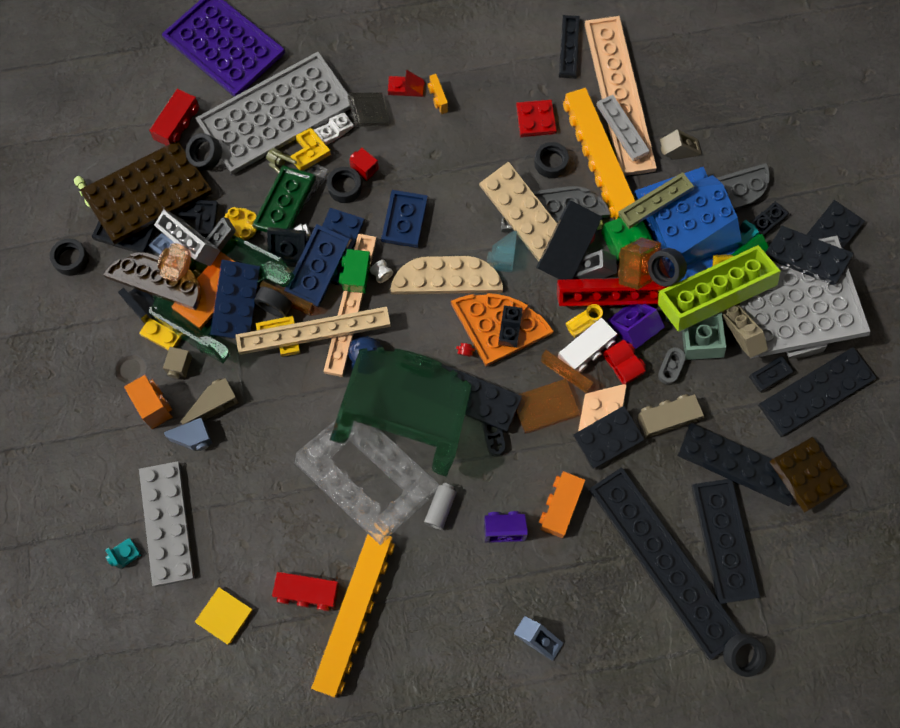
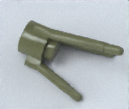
M276 148L270 149L267 153L266 159L270 161L269 166L277 173L280 172L277 165L281 166L285 160L293 164L297 163L289 155Z

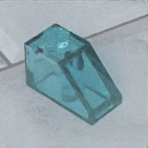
M512 231L495 243L492 252H488L487 263H490V267H493L496 271L512 272L517 231Z

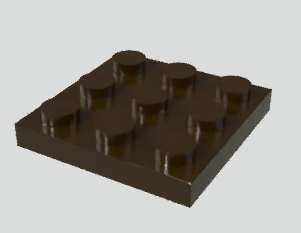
M813 437L769 461L804 513L848 487Z

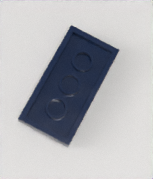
M330 208L322 227L349 238L351 242L347 249L353 250L365 221L364 218ZM342 261L331 283L339 285L340 273L344 271Z
M316 224L284 292L319 308L351 240Z
M221 260L210 335L236 339V334L250 332L260 266Z

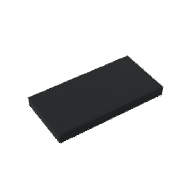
M569 200L536 268L559 280L573 279L603 217Z

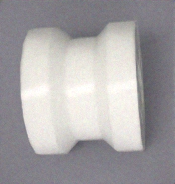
M385 260L376 262L370 268L371 274L376 276L378 283L385 282L393 275L392 269L387 267Z

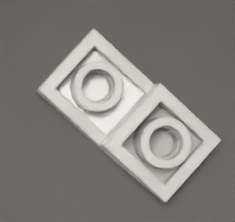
M343 112L330 118L328 124L313 131L325 145H328L346 134L354 125Z

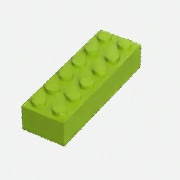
M757 245L660 290L658 306L679 332L777 286L780 269L761 247Z

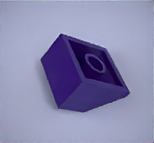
M646 304L627 305L607 320V323L617 335L627 343H631L635 349L642 346L644 342L664 328L657 309Z
M519 511L508 512V515H500V512H489L488 515L484 516L485 543L525 542L527 537L525 514H520Z

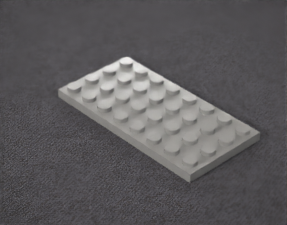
M316 52L196 117V121L205 134L213 136L220 142L222 146L221 159L231 175L267 156L270 149H279L294 141L299 133L309 128L315 129L328 122L330 118L355 107V105L319 52Z

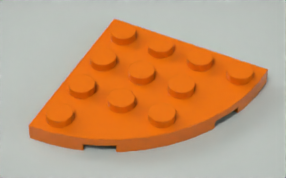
M491 293L474 296L471 294L451 301L453 309L486 367L553 334V330L540 314L530 309L527 304L508 296ZM504 305L523 308L517 348L498 345Z

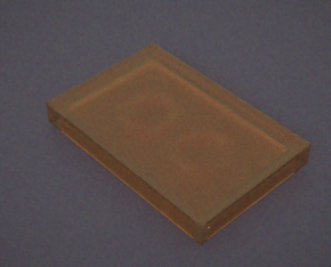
M566 379L518 394L522 396V400L517 409V414L524 433L579 416L580 414Z

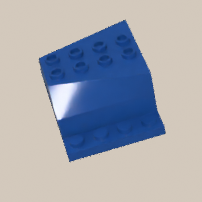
M704 167L684 173L693 184L694 190L645 219L658 251L665 248H673L679 251L685 258L687 270L682 280L712 267L713 255H731L739 249L742 242L738 217L724 185L715 176L708 177ZM672 178L635 190L634 195L636 199H640ZM661 257L668 277L672 278L675 274L674 264L669 258Z

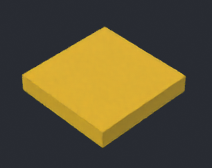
M218 587L195 623L227 645H230L253 610Z

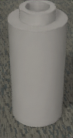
M447 483L438 485L424 521L426 525L443 530L457 493L454 490V486Z

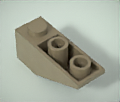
M738 304L721 312L722 317L740 347L750 358L768 350L764 331Z

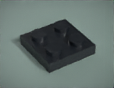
M269 227L267 230L268 264L296 267L306 246V231Z

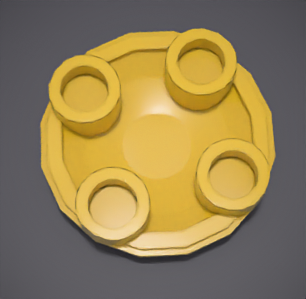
M230 208L224 217L228 218L236 229L231 239L234 241L250 239L257 231L252 226L257 217L256 214L244 208Z

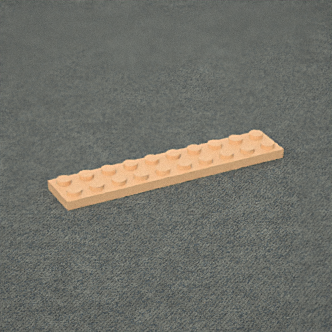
M620 17L585 21V29L601 97L604 99L614 95L650 150L648 155L632 161L608 124L614 153L624 176L655 172L656 164Z

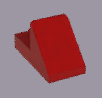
M406 70L405 77L389 76L388 95L423 97L424 79L409 70Z

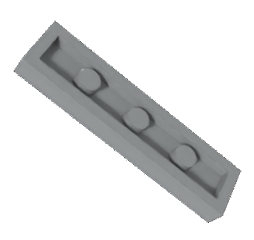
M614 95L598 101L596 106L631 160L635 161L648 155L650 150Z

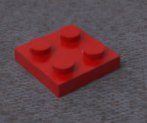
M552 100L516 103L520 137L556 134Z

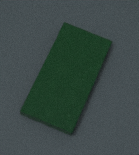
M282 166L252 224L253 228L267 232L269 227L291 229L316 180L315 174Z

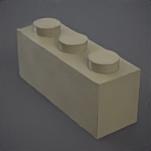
M684 394L679 396L676 401L670 402V400H666L657 407L647 406L641 409L637 418L645 438H649L689 425L690 423L698 422L704 415L695 394L691 396Z

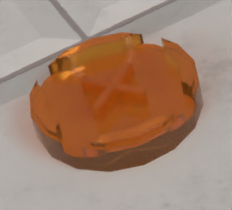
M179 243L170 244L169 248H165L161 252L157 263L158 269H160V276L168 281L181 279L188 271L191 262L188 248Z

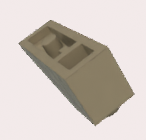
M226 378L217 379L206 388L182 419V425L199 418L205 421L239 403Z

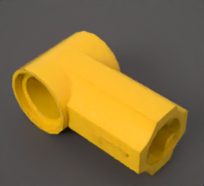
M589 305L584 312L566 322L565 325L570 334L576 337L602 318L603 310L599 305ZM595 312L598 314V317L591 318L589 314Z

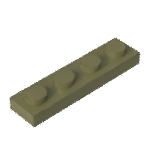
M682 172L620 210L618 215L628 229L694 190V186Z

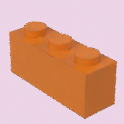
M564 471L561 477L556 476L553 484L556 490L554 495L550 494L546 505L549 508L547 513L543 512L539 523L542 526L540 530L563 539L583 488L584 479Z

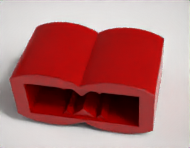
M622 340L605 350L603 356L614 370L620 382L627 385L642 376L646 371V366L641 358L635 356L632 344Z

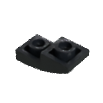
M775 201L750 223L756 226L759 231L758 234H763L764 236L787 217L789 213Z
M504 305L498 345L517 348L523 308Z

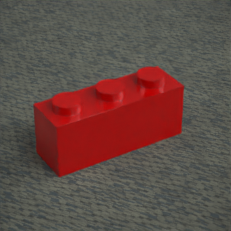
M176 89L149 130L153 139L166 146L179 141L181 133L189 126L193 115L198 112L199 104L196 97Z
M277 572L272 597L277 599V603L288 605L289 601L297 602L299 607L309 608V605H316L318 610L329 611V608L335 609L339 583L337 581Z

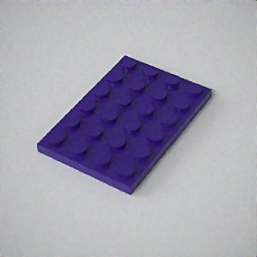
M199 0L162 33L163 38L234 97L246 90L285 54L284 48L224 0Z

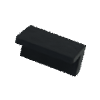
M125 288L118 291L122 299L144 324H146L149 318L154 319L163 311L146 292L132 289L128 293Z

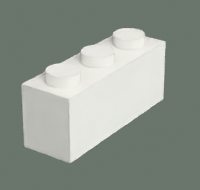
M600 318L561 350L557 359L572 375L577 371L581 373L588 366L587 363L591 359L595 361L600 357L603 349H609L615 344L617 333Z

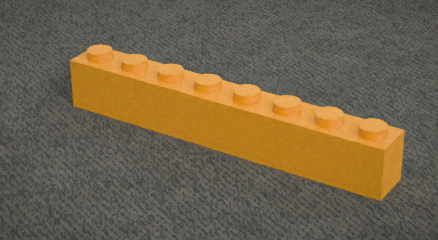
M583 88L566 93L565 101L563 102L564 110L569 113L570 124L572 127H575L576 138L578 142L581 141L583 155L587 156L589 160V169L595 174L596 185L601 188L602 199L605 203L607 202L610 217L614 220L620 218L618 212L635 202V199L587 89Z
M369 529L311 689L337 698L338 694L342 695L346 682H343L345 674L350 673L353 662L350 661L352 654L357 653L360 642L357 640L360 633H364L367 626L365 621L367 613L371 614L374 606L372 598L374 593L378 594L381 587V582H379L380 576L385 574L388 567L386 562L387 556L392 555L395 547L391 536Z

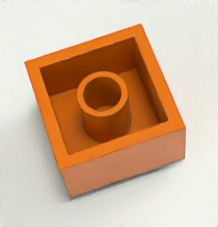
M143 375L124 386L141 418L151 429L172 418L169 412L172 408L153 379L149 380L146 375Z

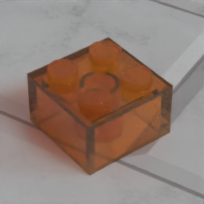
M641 237L621 248L619 253V284L638 290L652 282L653 280L648 272V261L655 252L661 250V242Z

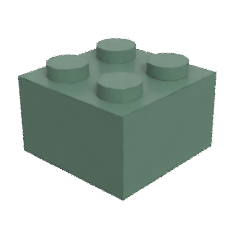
M722 313L715 314L682 330L685 360L724 357L726 343Z

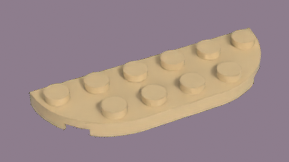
M471 256L421 257L411 260L398 270L391 285V295L503 293L502 281L496 270L484 260Z

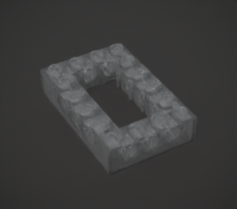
M354 406L349 408L296 453L294 462L380 545L435 494L439 486L432 477ZM350 441L403 490L402 495L396 501H391L388 508L380 515V505L376 501H372L363 492V489L355 485L348 478L349 475L347 473L344 474L334 465V461L330 459Z

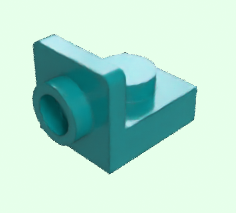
M744 220L740 226L742 242L739 248L759 233L756 226L747 220Z
M131 538L126 539L113 549L107 548L105 550L108 554L106 559L109 564L119 569H122L141 556Z

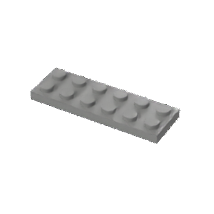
M177 461L139 469L152 586L157 587L193 580L195 578L180 463Z

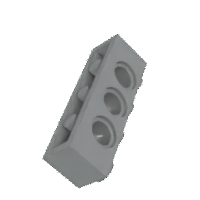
M166 210L162 211L154 224L155 227L193 259L210 267L220 252L217 247L180 217Z

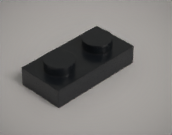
M781 356L750 374L749 378L758 391L761 392L790 375L793 370Z

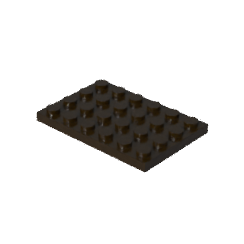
M178 141L80 189L81 194L114 245L154 225L163 210L175 214L198 200L213 194L212 189L198 169L189 163L186 152Z

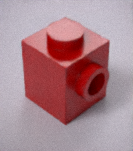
M363 148L355 151L349 159L351 168L355 169L366 181L379 169L378 160Z

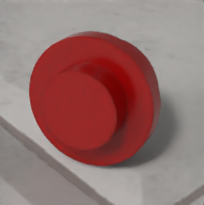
M461 343L460 346H456L458 355L472 357L473 352H475L472 344Z

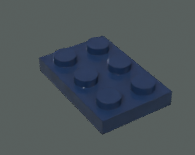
M392 190L381 241L418 248L428 195Z

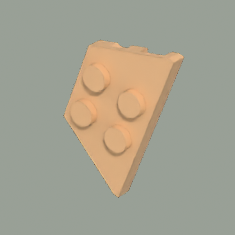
M623 384L585 394L578 431L622 407L626 385Z

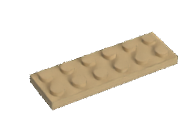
M508 161L480 182L479 186L539 262L557 223Z

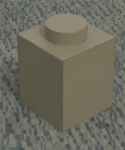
M170 347L163 369L171 378H186L192 356L187 350Z

